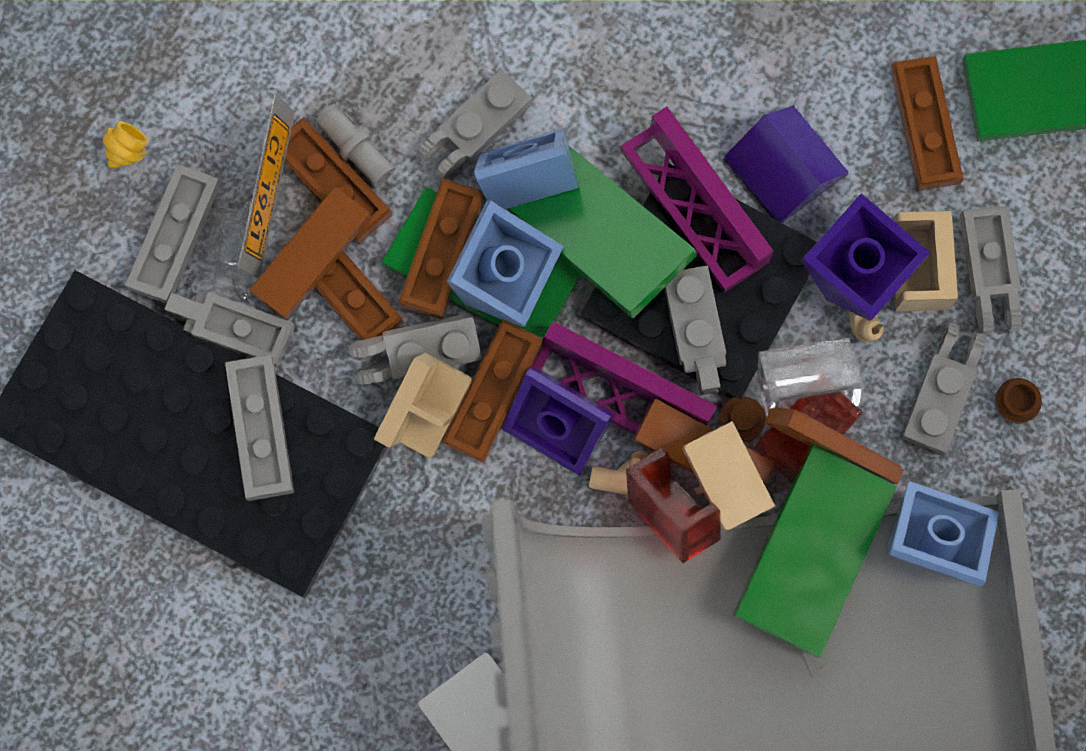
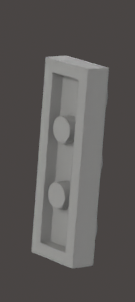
M179 164L176 165L125 283L129 291L167 304L170 294H175L221 186L218 178Z
M272 355L225 362L245 498L248 501L294 493Z

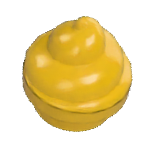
M119 121L115 127H109L103 136V144L106 147L104 154L108 159V166L110 168H119L141 161L147 153L145 147L149 140L146 135L135 126L123 121Z

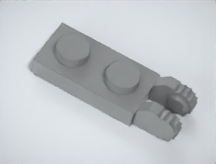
M500 69L438 127L439 131L434 132L420 145L416 156L424 163L434 157L438 151L449 143L456 150L444 159L435 171V175L440 180L442 178L448 179L467 161L471 163L531 106L532 97L507 73Z
M1008 207L963 210L960 214L972 300H976L975 313L979 333L990 334L993 331L994 316L991 299L1004 298L1003 312L1007 330L1009 332L1020 331L1022 325L1019 301L1021 286Z
M472 313L384 331L381 336L356 341L348 346L349 354L354 358H363L379 354L384 350L387 351L389 362L366 366L355 371L356 383L360 385L385 381L390 377H393V379L405 377L413 359L425 352L450 366L482 360Z
M949 323L937 353H934L930 359L901 439L943 456L948 452L978 371L975 367L986 342V336L976 333L974 338L970 340L963 364L949 359L948 356L959 337L960 326Z

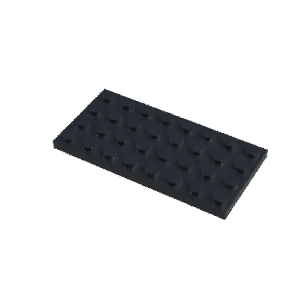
M74 270L0 395V438L305 599L388 449L387 446L374 440L379 427L276 374L294 493L248 501L245 498L225 362L246 358L223 346L192 336L190 332L183 330V325Z

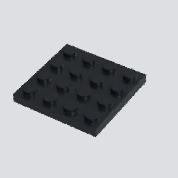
M668 164V168L677 169L674 165ZM661 175L659 176V178H658V180H657L659 184H660V181H661ZM666 176L664 191L669 198L689 202L691 187L686 180ZM650 192L643 207L684 239ZM695 195L694 203L702 204L697 195ZM736 199L773 249V254L767 265L725 293L710 274L726 349V366L717 367L720 381L718 391L730 399L737 397L741 400L810 276L801 260L817 242ZM678 209L686 220L687 211ZM692 212L690 227L696 235L715 238L717 223L713 217L708 214ZM722 231L720 239L730 241ZM704 245L712 255L713 246ZM724 248L718 249L716 262L727 277L747 265L738 251ZM696 256L683 270L704 265ZM595 287L581 311V318L697 380L695 372L685 373L683 365L679 364L664 289L632 319Z

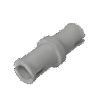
M337 104L330 105L317 117L315 124L341 149L339 155L345 161L351 160L368 178L374 188L386 182L395 172L396 168L370 143L371 136L365 130L359 131L342 113Z

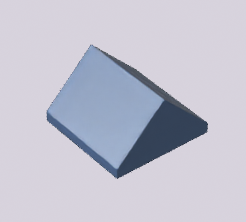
M564 128L479 154L474 170L477 182L486 200H491L504 209L579 188Z
M489 200L486 201L447 283L466 306L518 326H525L564 246Z
M909 481L885 550L891 556L983 587L986 581L999 511Z

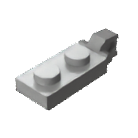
M707 265L682 270L664 288L679 364L683 365L685 373H696L700 396L719 392L720 381L717 367L726 366V349Z
M198 292L195 301L171 293L164 309L168 312V316L186 322L183 330L190 332L192 336L223 346L249 358L271 354L274 359V366L277 368L280 365L295 328L294 323L211 292H208L207 295Z

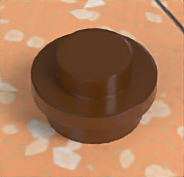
M1012 378L998 388L995 395V406L1000 416L1006 421L1023 424L1037 416L1042 406V397L1039 389L1031 381L1023 378Z
M743 396L741 400L737 397L732 398L723 406L720 413V426L733 421L743 442L756 439L762 433L766 424V415L761 404L755 399Z

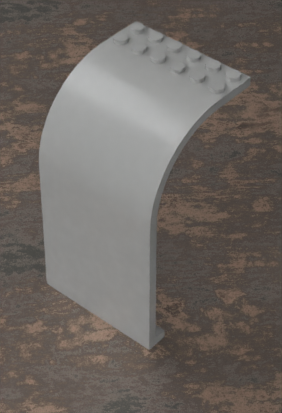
M1020 489L1000 491L997 495L961 498L999 511L986 581L983 587L889 555L885 547L900 504L888 505L821 657H815L810 654L816 669L829 664L832 665L833 671L815 679L812 678L799 648L732 616L778 515L754 517L730 530H723L719 521L640 527H575L528 520L519 514L512 498L491 500L492 515H483V534L485 546L489 547L490 553H495L496 567H487V586L489 599H493L494 604H499L500 614L499 620H491V638L493 651L497 652L498 656H503L504 673H495V690L498 706L502 705V708H507L508 727L499 728L500 751H1056Z

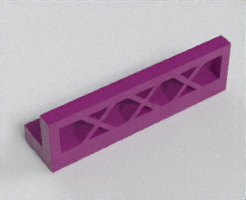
M667 106L652 115L651 125L648 129L621 145L620 151L687 243L695 248L696 255L703 265H708L709 273L724 293L769 263L773 249ZM655 138L666 153L663 166L644 163L636 150ZM669 159L677 169L668 168ZM653 174L661 175L660 184L655 179ZM666 176L686 180L691 187L689 202L669 198L664 191ZM695 195H697L702 204L694 203ZM678 209L687 211L686 220ZM692 212L708 214L713 217L717 223L715 238L696 235L690 227ZM722 231L730 241L720 239ZM704 245L713 246L712 255ZM724 248L738 251L747 265L727 277L716 262L718 249Z
M554 321L544 336V346L531 367L542 370L552 352L569 360L574 375L560 381L566 385L576 383L579 392L585 396L586 393L582 381L598 376L608 380L614 397L598 401L597 403L616 414L612 421L613 424L634 435L641 422L636 423L627 418L622 403L624 401L640 397L651 403L656 398L708 426L717 407L707 400ZM577 365L585 368L588 372L579 374ZM617 386L629 392L620 395ZM616 404L619 413L611 410L607 406Z

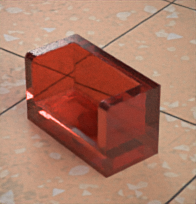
M823 375L790 408L800 411L842 435L863 414L855 404ZM771 427L761 437L754 449L762 456L775 462V468L789 482L793 483L809 446Z
M660 448L626 469L628 502L682 563H685L721 540L720 509L714 503L701 509L671 476L670 455L664 448Z

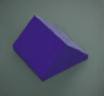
M794 105L764 115L724 156L727 164L767 213L781 223H784L849 173Z
M861 193L801 261L827 301L871 321L928 257L930 252Z
M530 368L522 381L502 429L580 476L616 414L543 370Z

